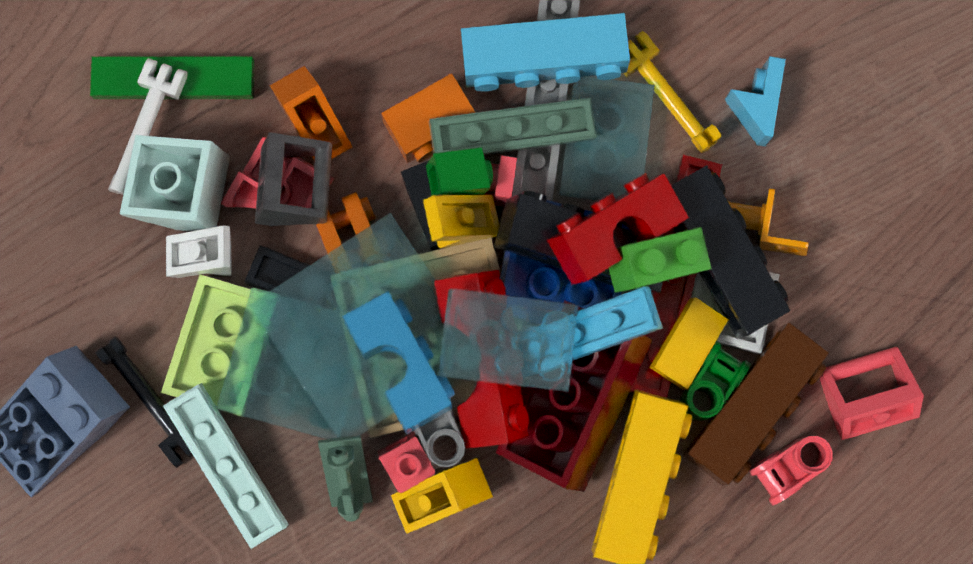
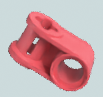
M803 436L756 463L750 468L749 473L752 476L757 475L770 495L769 502L774 506L796 493L805 483L825 471L832 462L833 451L825 439L819 436ZM807 443L814 444L819 451L818 462L811 467L807 466L801 459V450Z

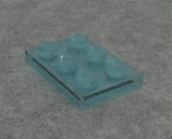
M588 76L580 77L579 81L573 83L571 100L591 98L597 138L591 141L565 144L560 196L599 200L613 193L615 198L627 192L623 186L625 183L645 172L654 85L612 79L599 80L596 77Z
M449 289L439 376L569 391L578 305Z

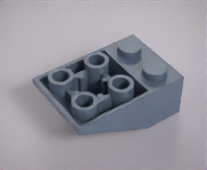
M77 346L47 356L0 410V462L30 497H33L106 434L130 406Z

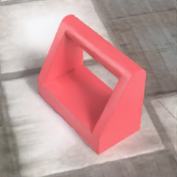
M897 346L828 366L820 377L833 422L841 440L920 417L924 395ZM885 366H892L898 388L845 403L835 381Z

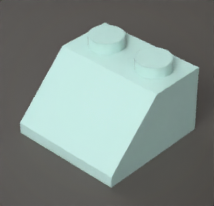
M135 135L120 214L179 231L191 232L217 227L230 156L212 141Z

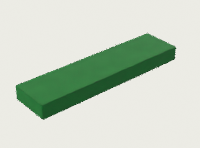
M252 56L91 57L90 96L93 99H146L149 89L141 87L137 81L148 58L157 61V68L153 77H157L162 64L172 66V73L168 81L172 83L178 69L187 71V79L179 99H253L254 59ZM166 95L164 99H175Z

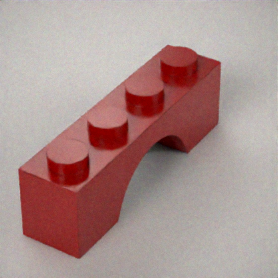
M499 269L434 281L442 323L453 326L464 333L472 343L478 358L479 375L476 387L470 397L457 406L465 449L509 444L528 437L529 415L523 404L520 388L521 372L515 361L512 344L514 333L511 324L508 322L505 306L506 289L500 278Z

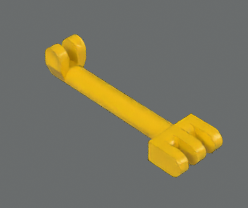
M641 31L635 37L643 50L640 51L633 41H628L630 63L627 73L623 74L627 78L638 70L691 137V141L700 153L706 152L721 138V133L713 124L706 129L703 128L650 61L658 55L660 50L644 31Z

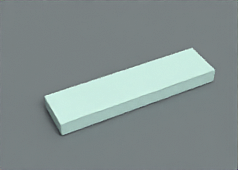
M202 383L163 405L251 549L289 525Z

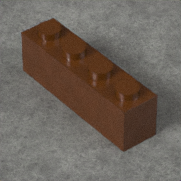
M790 322L781 326L762 350V353L752 363L745 377L729 396L722 409L709 419L683 453V456L720 485H729L732 481L738 484L752 466L747 460L757 448L763 451L777 434L773 426L782 415L788 418L798 407L802 399L797 395L804 385L808 383L812 386L824 373L826 366L822 362L829 353Z

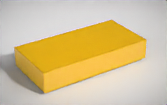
M690 298L649 368L682 390H688L729 319L698 298Z

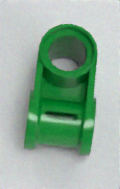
M717 340L689 389L684 390L680 398V402L688 406L686 413L692 415L693 421H704L715 416L741 383L751 366L749 361L744 360L741 362L721 349L722 344ZM695 391L705 392L709 396L711 406L707 412H702L694 406L692 397Z

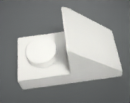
M223 225L166 236V276L174 278L199 274L231 276L230 226Z

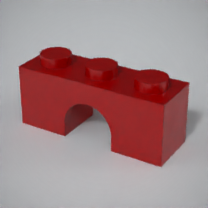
M643 173L625 183L623 186L627 192L615 198L613 193H610L592 203L590 206L593 212L583 219L578 213L556 226L560 233L548 239L547 242L572 285L589 281L622 260L613 240L614 229L618 222L626 225L639 243L655 239L689 218L664 173L650 179L646 173Z

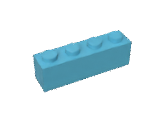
M625 13L461 28L466 88L475 87L476 91H492L498 89L500 84L515 83L516 87L527 88L540 84L542 80L556 79V82L559 84H569L579 81L580 77L595 75L599 80H611L620 77L621 73H627L630 63Z

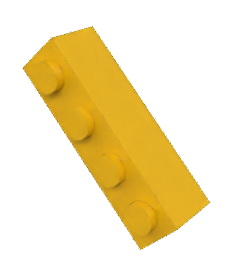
M635 389L591 548L593 557L617 564H645L646 559L653 560L658 545V536L653 535L657 519L664 520L670 496L665 495L664 492L668 478L673 480L676 478L680 465L681 455L675 454L679 438L686 439L691 425L692 415L686 413L688 406L685 403Z

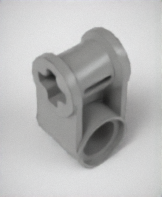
M452 409L414 430L429 460L441 467L454 466L464 455V441L453 419ZM443 435L451 437L457 447L454 456L445 461L438 459L433 452L434 441Z

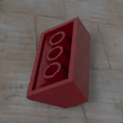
M564 300L556 319L584 308ZM642 335L530 376L522 393L523 404L529 415V436L509 444L499 445L496 453L564 489L585 492L653 340Z

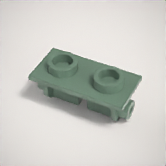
M361 435L318 440L331 506H338L339 515L344 517L346 521H355L363 511V503L373 502Z

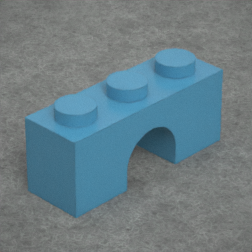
M387 291L342 316L348 331L365 360L381 352H393L401 356L406 362L407 373L404 379L398 385L385 391L386 399L406 434L411 433L452 409V403L449 398L455 396L454 390L443 372L437 376L435 375L428 362L434 356L423 336L415 338L407 324L412 322L413 319L401 298L394 302Z

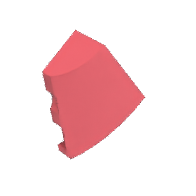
M262 137L243 172L239 171L221 202L222 205L226 207L256 209L260 154L266 137ZM285 157L283 159L280 204L311 208L314 166L300 157ZM330 176V184H329V186L331 185V183H332L333 180H334V178H333L332 176Z

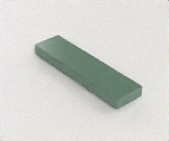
M591 98L429 119L428 121L433 154L482 147L484 155L591 141L597 138Z

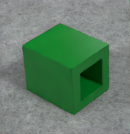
M482 147L434 153L426 165L431 196L485 195L493 183L492 165L489 160H485Z

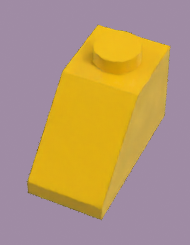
M477 458L427 478L403 493L397 492L391 495L406 534L493 497Z

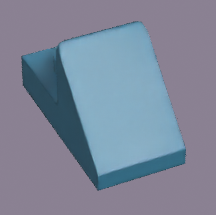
M770 56L762 69L756 68L752 92H757L758 94L730 90L725 98L728 106L759 146H766L774 134L786 59Z

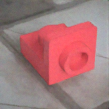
M501 155L500 164L491 163L493 183L485 195H493L495 206L505 207L506 200L512 197L517 163L516 157Z
M414 431L378 451V457L399 493L405 492L435 474V470Z

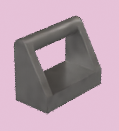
M272 132L268 133L261 147L255 224L279 226L323 224L327 222L332 144L330 142ZM315 156L311 208L280 204L283 159L285 157Z

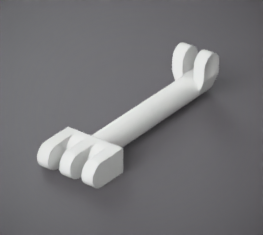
M150 58L146 60L137 83L141 87L149 89V92L117 172L112 178L108 188L109 191L116 194H124L135 135L149 136L165 95L177 100L179 99L187 79V71L178 69L172 83L168 81L172 73V66L162 64L157 77H153L157 68V61Z

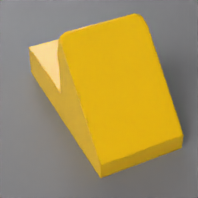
M434 195L423 200L432 241H437L439 248L496 237L498 234L499 222L493 195Z

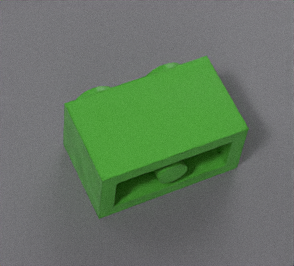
M700 227L619 247L617 250L622 260L609 267L614 291L617 293L712 268Z

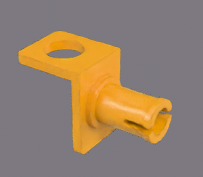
M769 188L767 204L763 203L762 207L728 201L731 208L737 209L743 216L746 229L756 230L758 235H761L760 248L762 250L807 256L808 242L768 236L775 189Z

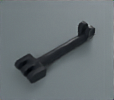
M114 336L108 341V345L105 347L101 346L95 353L105 365L113 364L168 435L158 446L170 462L178 468L184 463L181 456L175 451L178 446L182 448L188 457L191 458L193 454L164 409L163 405L165 403L126 354L127 349L119 338Z

